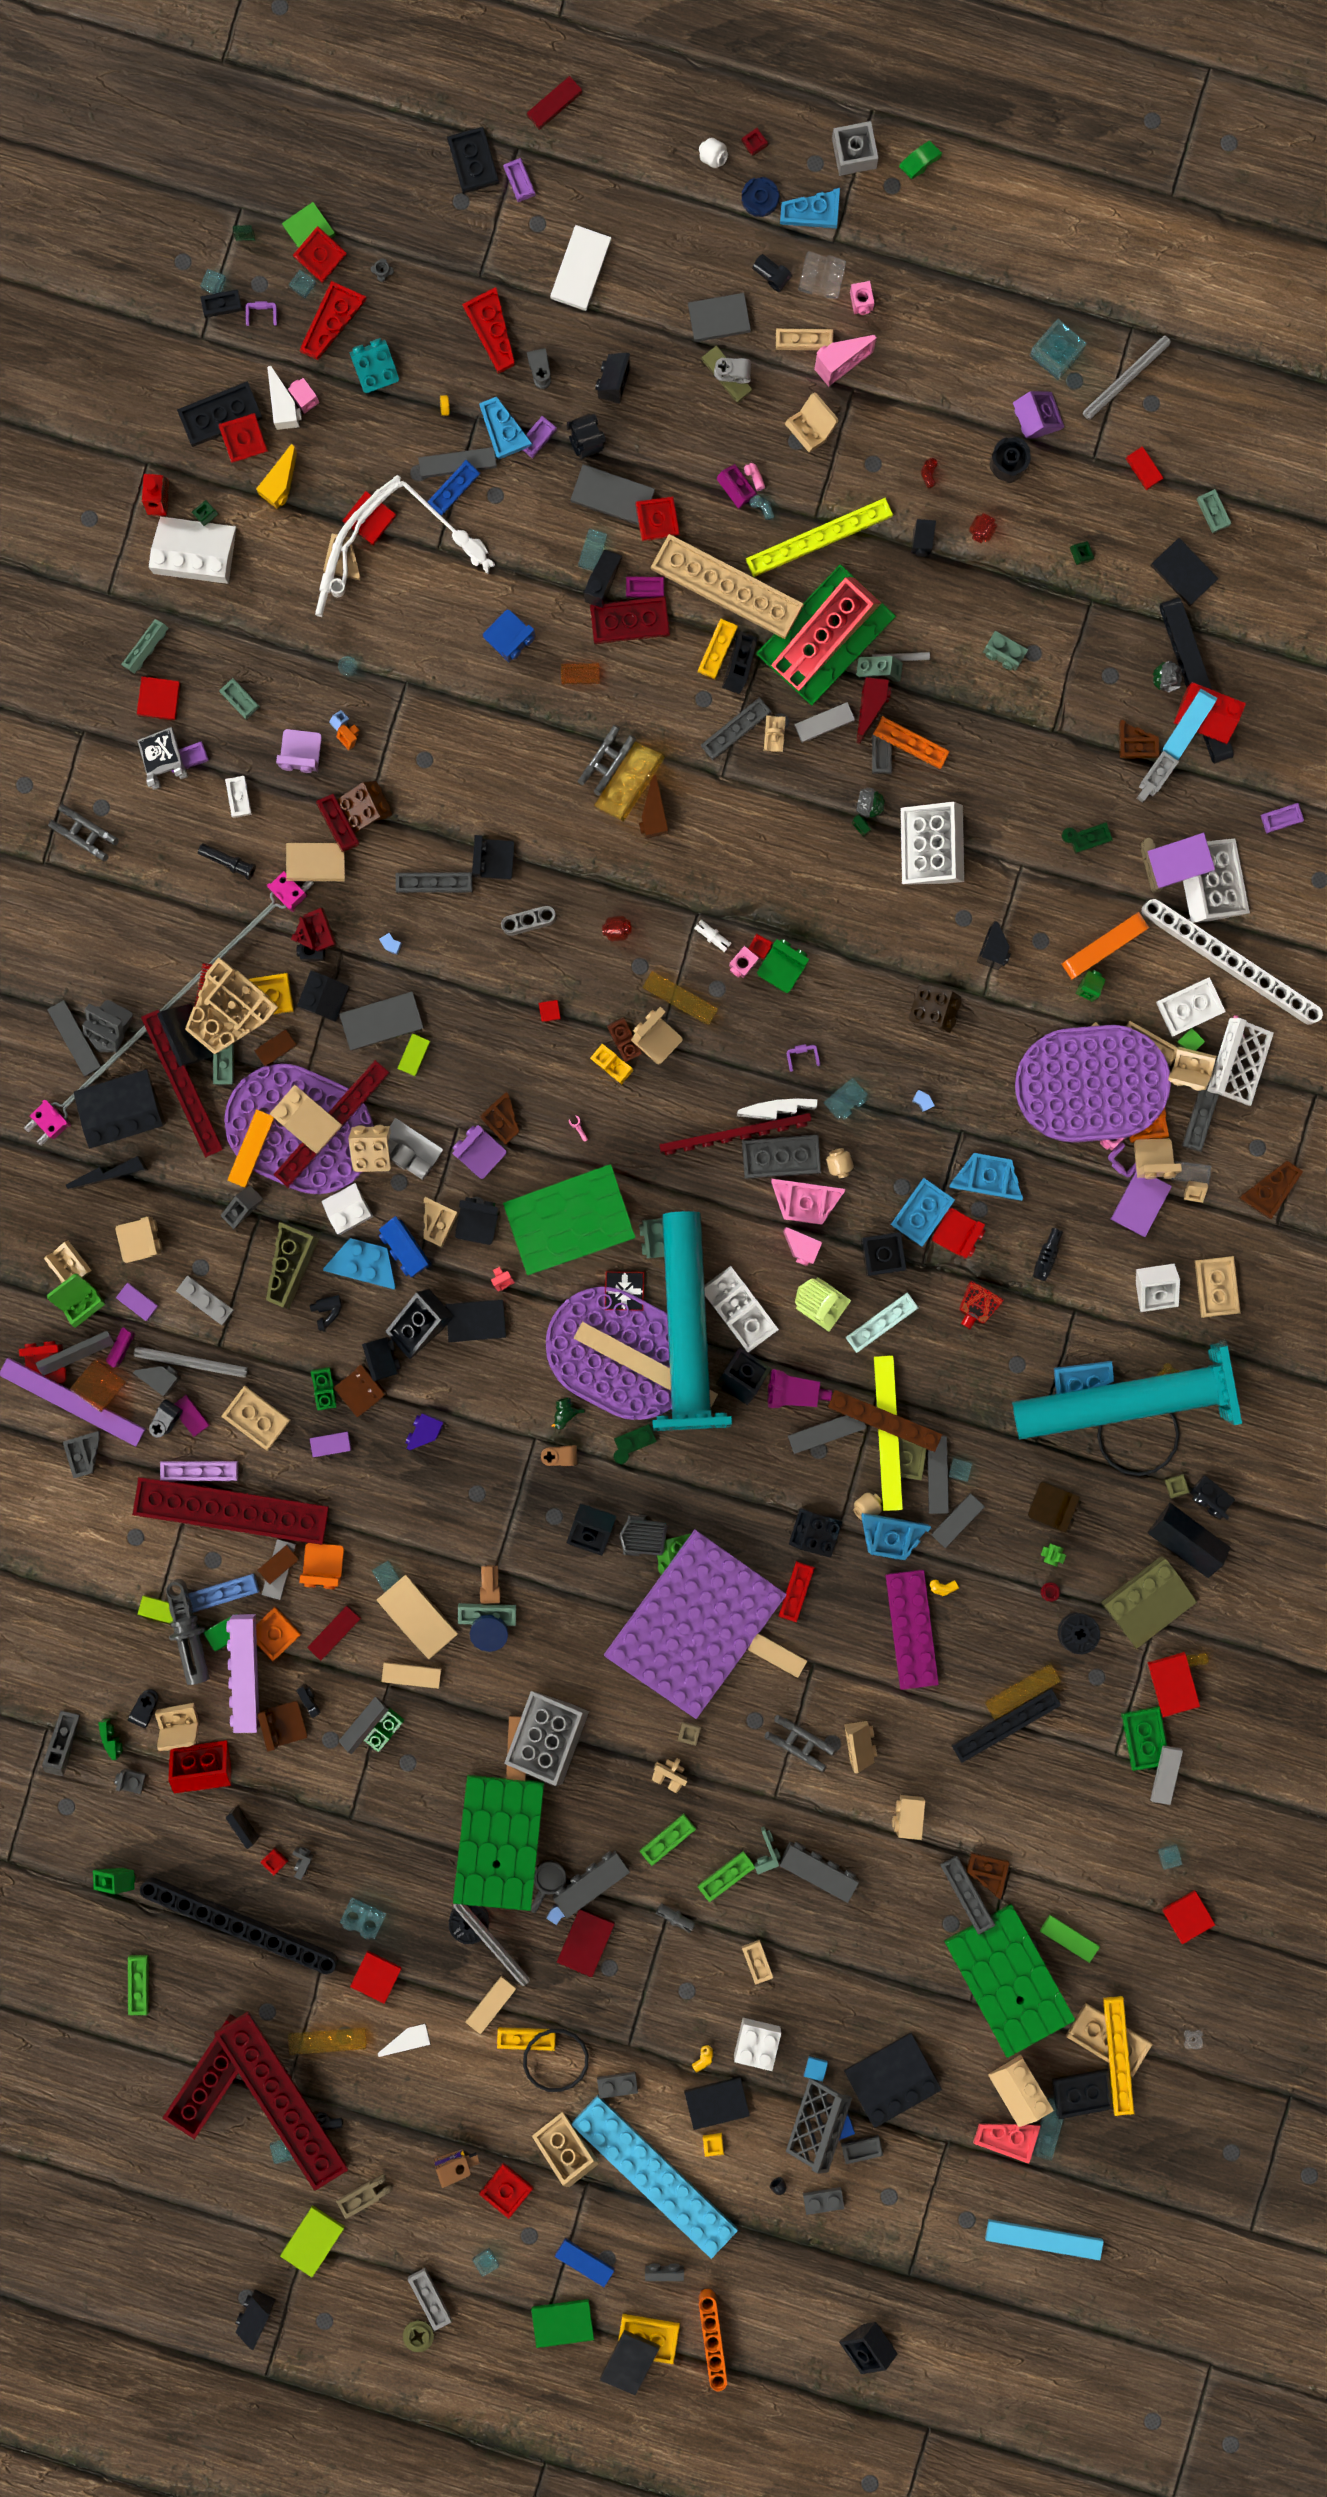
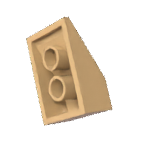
M296 1085L291 1088L270 1113L271 1116L316 1154L324 1148L343 1126Z
M867 1721L844 1724L850 1763L854 1773H859L875 1763L874 1757H877L876 1746L872 1745L871 1738H874L873 1726H869Z
M564 2112L560 2113L532 2135V2138L563 2186H572L600 2164L591 2148L571 2125Z

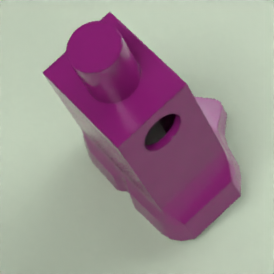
M772 1369L767 1387L768 1407L780 1408L785 1405L817 1407L818 1400H831L832 1391L820 1389V1382L792 1377L783 1371Z

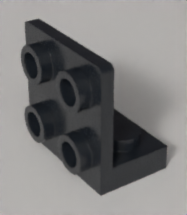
M475 835L472 866L473 877L511 880L514 842L484 839L482 835Z
M1203 1475L1190 1491V1494L1194 1496L1192 1500L1204 1508L1208 1507L1207 1512L1219 1520L1222 1518L1228 1520L1230 1516L1225 1512L1235 1499Z
M800 1508L789 1545L803 1551L831 1557L842 1521Z

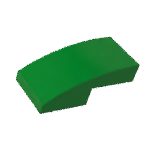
M929 140L906 157L899 167L910 179H913L924 173L928 165L939 160L942 152Z
M331 1368L311 1370L317 1411L336 1408Z
M389 1708L363 1741L379 1752L404 1722V1719Z
M102 1719L98 1722L102 1743L109 1757L112 1760H117L123 1752L122 1743H119V1737L111 1738L114 1734V1726L111 1724L110 1719Z

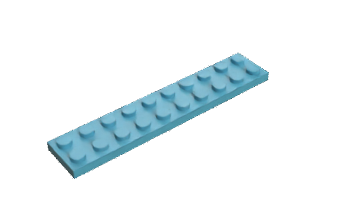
M599 2095L571 2123L592 2146L711 2259L738 2231V2228L612 2107L602 2098L600 2099Z

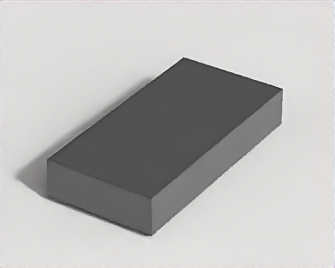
M872 735V774H891V744Z
M879 2135L841 2143L846 2164L883 2156Z

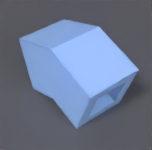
M340 710L332 716L330 724L338 731V728L343 724L347 726L349 718Z
M390 933L379 939L386 951L398 955L402 945L401 942L394 940Z
M920 1090L916 1092L912 1102L918 1104L922 1112L934 1107L928 1094Z
M554 1905L546 1919L557 1925L559 1920L565 1916L559 1907Z

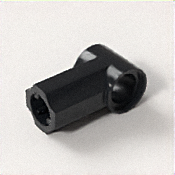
M764 254L756 259L752 267L777 292H781L793 277L786 267L778 266Z

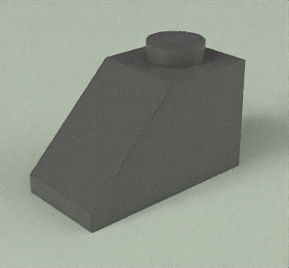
M248 1186L233 1198L221 1214V1217L235 1229L258 1207L263 1198L251 1186Z
M170 1365L168 1367L139 1369L133 1372L134 1375L162 1396H167L181 1378L177 1375L178 1371Z

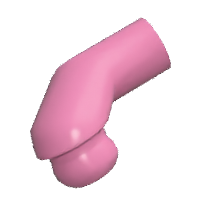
M754 463L746 465L744 467L745 474L752 476L756 491L763 490L765 484L757 465Z

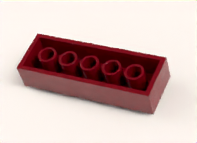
M230 2013L222 2027L237 2017ZM214 2037L163 2116L164 2120L194 2140L238 2074V2071L216 2037Z

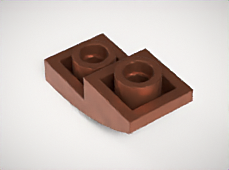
M624 1017L607 1025L624 1062L642 1054L639 1047L631 1041L633 1035Z

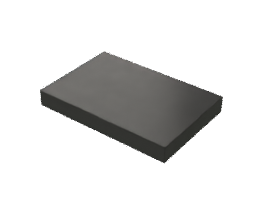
M744 293L688 303L694 342L751 332Z

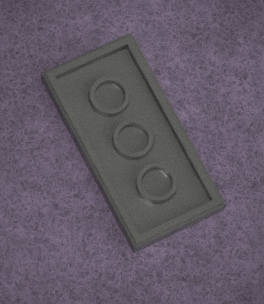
M583 464L570 501L639 525L635 503L637 501L651 500L655 489Z
M413 992L339 1014L350 1051L424 1029Z
M818 1135L742 1140L745 1179L821 1173Z

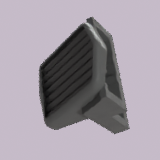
M110 1000L104 1001L100 1007L88 1004L85 1008L87 1020L82 1025L84 1036L88 1037L98 1052H117L124 1039V1034L133 1019L132 1012Z
M629 1515L620 1533L623 1555H662L665 1548L667 1524L647 1520L648 1515Z

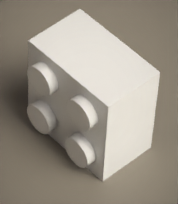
M743 2018L734 2052V2062L772 2071L781 2037L780 2026Z

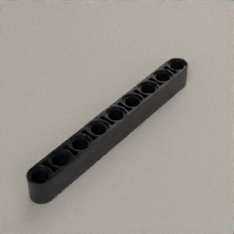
M1178 597L1160 603V612L1178 665L1182 669L1186 688L1193 682L1212 690L1182 600ZM1203 735L1211 761L1214 764L1233 758L1234 754L1230 740L1225 744Z

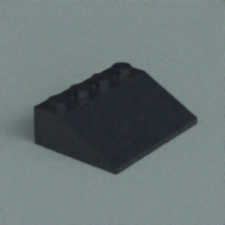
M148 1069L74 1091L83 1133L89 1149L159 1128L166 1124Z
M912 2033L903 2036L844 2070L874 2128L942 2090L938 2079Z

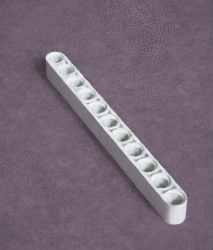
M1152 899L1143 905L1142 914L1146 919L1303 1023L1311 1025L1322 1019L1323 1012L1319 1006L1162 902ZM1148 905H1153L1156 908L1155 914L1148 911ZM1165 915H1168V916L1171 917V919H1172V923H1171V924H1166V923H1165V921H1164V916H1165ZM1181 926H1185L1188 929L1187 935H1183L1180 932ZM1197 936L1203 938V940H1204V944H1203V945H1198V944H1197V942H1196V937H1197ZM1213 947H1217L1219 949V956H1215L1212 953ZM1229 958H1233L1235 960V967H1232L1228 964ZM1245 968H1248V969L1251 970V972H1252L1251 977H1246V976H1245V974H1244V969H1245ZM1261 979H1265L1267 981V988H1263L1260 985ZM1277 989L1283 991L1284 996L1282 999L1277 997ZM1293 1000L1299 1002V1009H1295L1292 1006ZM1309 1010L1315 1013L1314 1020L1309 1018Z

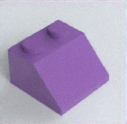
M1030 391L1013 402L1015 414L1019 418L1022 433L1026 438H1038L1064 428L1052 392Z

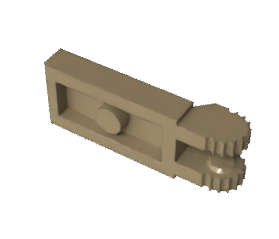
M1146 838L1140 843V848L1152 893H1157L1163 888H1158L1147 852L1155 849V843H1153L1154 841L1151 838Z
M385 2174L337 2199L336 2203L345 2219L379 2201L381 2197L392 2191L391 2185L385 2186L378 2192L375 2189L376 2186L382 2184L387 2179Z

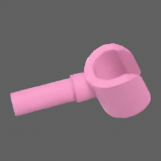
M576 1116L578 1123L575 1125L569 1119L571 1127L576 1128L584 1142L587 1141L588 1138L582 1130L580 1118Z

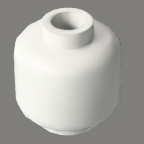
M709 138L702 142L699 147L700 160L712 168H718L725 164L728 152L724 143L715 138Z

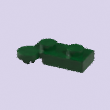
M1107 822L1078 833L1073 828H1066L1061 835L1065 843H1072L1075 854L1113 841Z
M650 1424L614 1438L618 1448L614 1453V1460L618 1464H624L628 1461V1453L657 1442Z

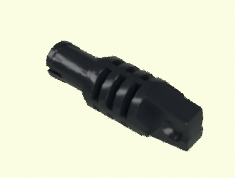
M1056 1228L1051 1229L1047 1243L1042 1245L1040 1255L1036 1261L1034 1278L1046 1281L1059 1252L1057 1247L1063 1231H1059Z

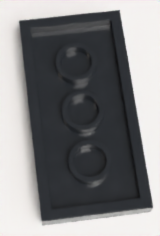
M248 381L177 409L192 447L222 436L218 424L255 413L257 421L263 419Z

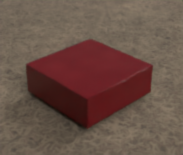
M758 128L745 135L741 140L751 156H754L768 146V142Z

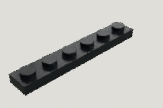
M1050 1687L951 1746L960 1762L963 1763L1058 1708L1061 1704Z

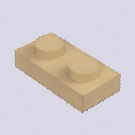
M760 1940L742 1946L755 1985L772 1979L773 1974Z

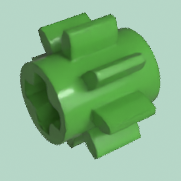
M1050 1543L1049 1548L1044 1547L1041 1555L1045 1557L1043 1562L1056 1567L1059 1562L1063 1564L1066 1557L1062 1553L1064 1548Z

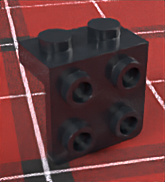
M466 1197L465 1200H460V1212L455 1237L457 1239L491 1245L500 1208L495 1207L496 1203L484 1201V1204L476 1203L477 1199Z

